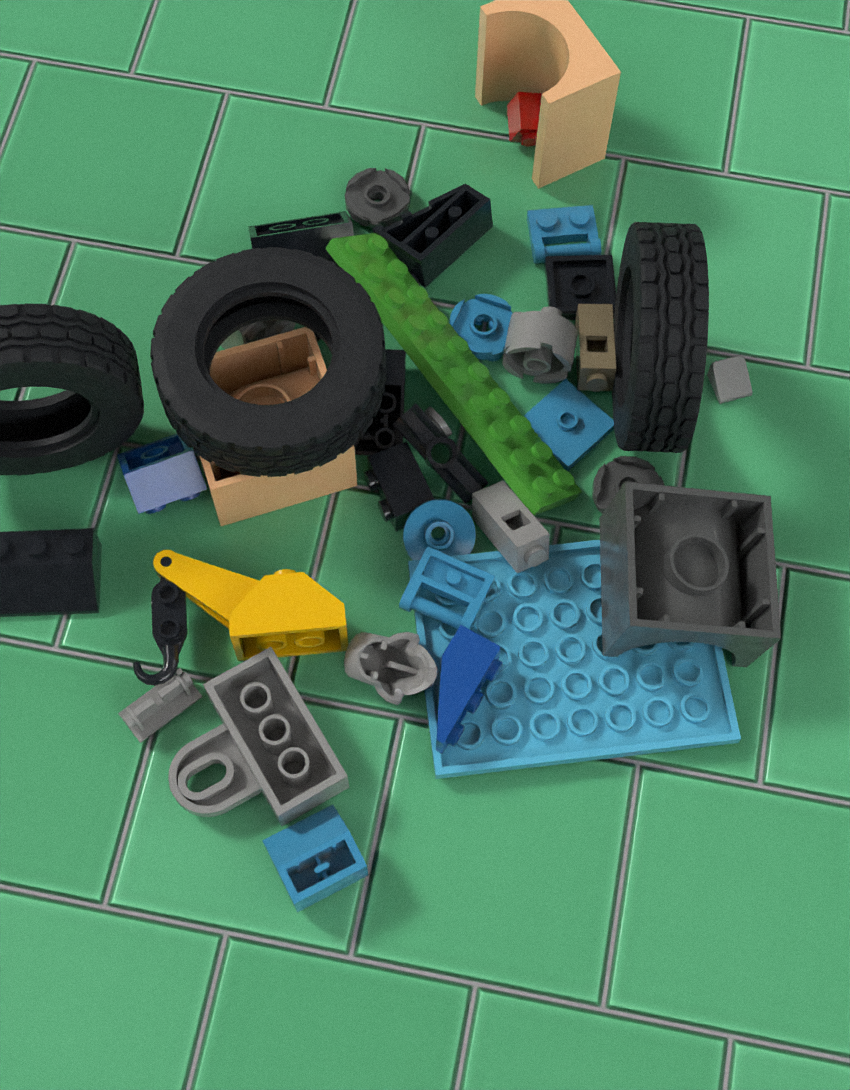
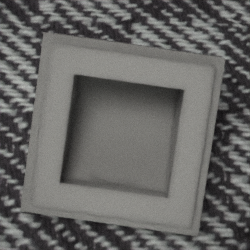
M743 355L715 361L710 365L707 376L719 404L752 395L747 364Z

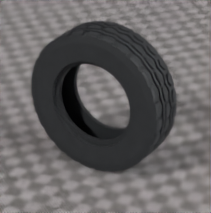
M634 222L630 225L625 238L615 302L614 339L616 373L612 389L615 437L618 447L624 451L681 453L690 445L695 431L703 392L709 322L707 253L702 231L696 224Z
M267 247V249L254 248L231 253L216 259L212 263L206 264L195 271L191 277H187L175 289V293L170 295L161 309L162 314L158 316L153 330L155 338L151 339L150 357L152 360L153 376L162 406L172 428L176 430L177 435L189 448L193 447L196 454L208 462L213 461L218 467L231 472L237 471L242 475L261 477V475L281 477L287 476V474L294 473L296 475L313 470V467L318 465L321 467L336 459L340 453H345L357 442L359 436L362 437L373 422L372 417L377 415L386 382V349L381 317L374 302H371L370 295L362 285L356 283L353 276L343 268L335 266L333 262L320 256L316 257L312 253L276 247ZM264 320H285L298 323L315 332L326 343L331 351L332 359L325 375L317 385L294 400L274 405H258L243 402L224 392L210 376V368L215 353L221 344L235 331L249 324Z
M30 303L0 305V391L20 387H52L65 390L48 397L33 400H0V475H30L75 467L102 457L121 446L124 441H127L135 433L144 414L139 364L136 350L129 338L119 328H116L113 323L80 309Z

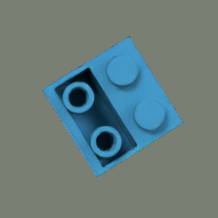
M334 805L262 840L297 913L368 876L367 865L349 829Z

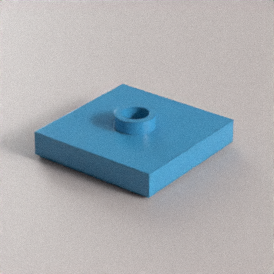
M564 379L524 415L531 423L533 430L551 448L553 455L567 471L614 430V420L580 390H577L567 379Z

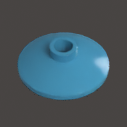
M446 499L429 500L417 506L408 516L403 529L404 546L412 560H421L427 546L449 556L470 554L476 539L475 525L469 513L461 505ZM435 527L444 528V534L440 538H434L431 536L432 530Z

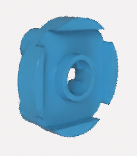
M491 294L475 295V299H470L466 302L465 299L460 301L454 307L449 323L457 334L467 342L469 349L477 359L493 362L498 361L503 356L509 322L513 313L511 306L504 299ZM484 321L489 323V329L491 330L481 332L474 326L475 324L481 325Z

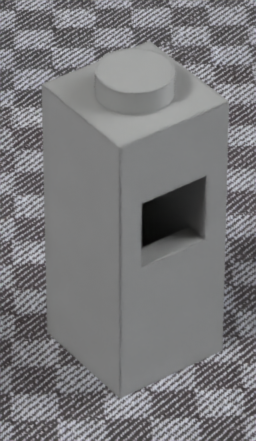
M504 481L472 493V519L516 573L536 567L542 562L549 560L550 534Z

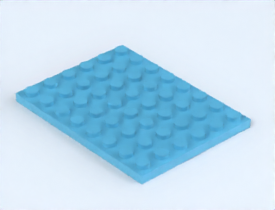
M600 540L549 545V560L519 573H516L499 551L451 556L495 575V581L476 618L472 631L501 646L499 660L503 664L494 681L486 680L480 692L484 693V697L474 714L467 712L461 724L465 726V729L459 741L454 747L448 744L443 754L436 751L441 659L457 629L414 610L416 632L420 638L418 645H422L429 652L438 668L437 677L433 685L424 690L435 779L734 744L741 740L722 647L696 642H666L636 647L620 654L618 657L603 656ZM420 560L408 561L410 579ZM421 588L418 594L422 598L461 615H464L467 607L424 588Z

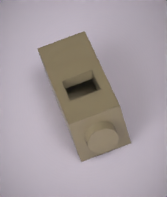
M578 304L575 327L578 330L576 342L577 390H590L593 392L612 391L616 373L613 305Z

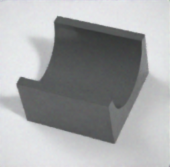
M625 482L599 518L603 656L618 657L630 649L656 643L696 642L727 649L732 654V666L748 667L781 639L771 496Z

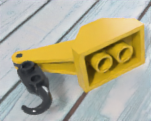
M162 550L153 559V566L160 578V582L152 590L151 608L152 634L163 655V668L156 674H147L142 670L140 663L136 661L133 663V670L138 680L147 685L156 686L172 679L177 671L179 654L188 634L186 598L229 629L230 639L238 661L248 660L269 647H272L277 657L346 651L349 643L345 605L304 572L282 569L274 572L272 575H265L259 581L181 555L172 550Z

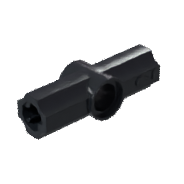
M416 403L392 424L424 458L427 466L434 469L465 504L472 499V493L483 489L488 484L487 480L458 450L455 442L447 438ZM435 444H443L448 448L450 456L446 463L440 464L433 460L431 450Z

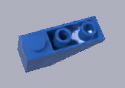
M460 625L441 659L436 751L443 754L448 744L453 747L457 744L465 729V726L461 724L467 712L472 714L476 712L484 697V693L480 692L486 680L494 681L503 664L499 660L501 646L463 625Z

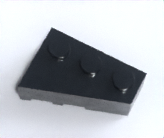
M466 183L428 201V207L414 214L410 211L401 214V220L385 228L382 224L372 228L373 233L382 236L388 242L389 248L407 266L408 272H412L419 283L425 288L493 227L490 199Z

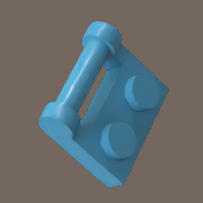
M593 205L527 210V224L534 264L544 263L546 256L601 255V241L598 238ZM580 241H586V242H587V243H578V244H566V245L544 246V244H556V243H568V242H580Z
M427 546L402 595L399 608L408 612L413 609L457 630L460 625L472 630L495 581V575ZM421 588L467 607L464 615L418 596Z

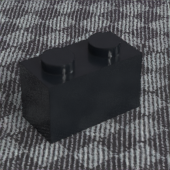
M407 441L367 456L368 470L364 472V477L370 491L377 490L381 501H378V507L384 521L390 520L395 531L404 529L408 516L417 506L426 501L434 500Z

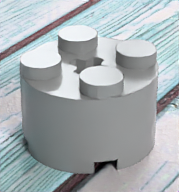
M543 307L541 311L514 312L509 322L502 364L504 368L512 375L523 379V373L534 376L533 382L547 384L563 381L567 378L568 372H571L578 336L577 328L569 320L562 317V312L555 307Z

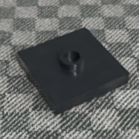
M612 255L545 257L548 307L559 309L562 312L561 316L567 320H576L578 304H612L614 319L616 287Z

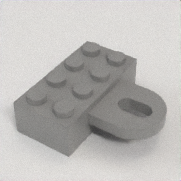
M272 647L203 684L208 698L223 724L183 746L173 758L168 775L169 786L176 801L183 809L193 815L201 817L219 816L262 792L281 826L286 825L349 788L348 775ZM212 764H222L226 767V775L221 781L201 792H192L188 789V781L194 774Z

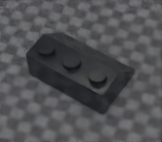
M346 211L248 226L252 249H267V247L296 249L312 253L316 257L320 256L335 263V266L338 268V264L325 248L333 238L354 236L352 221Z
M94 528L0 532V617L99 613L102 545Z

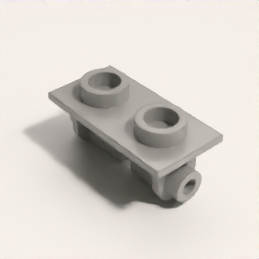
M179 668L172 679L164 684L156 685L118 714L141 743L201 699L202 695L193 685L189 675Z

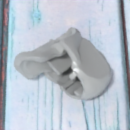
M360 632L350 641L344 659V668L348 677L374 686L377 693L386 702L399 705L402 702L404 695L417 694L432 686L437 677L438 668L429 652L422 645H418L420 641L419 635L410 632L397 633L390 637Z

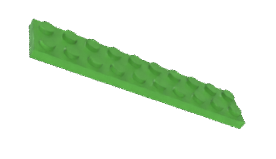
M376 233L331 239L325 248L338 266L353 276L355 282L360 283L370 295L371 302H374L383 324L529 511L535 516L575 500L582 493V490L575 483L573 476L563 468L553 455L551 448L533 430L529 420L522 416L510 401L509 395L491 377L487 367L480 363L472 353L467 342L457 334L448 322L445 314L439 311L428 297L426 290L408 272L407 266L389 248L388 242Z

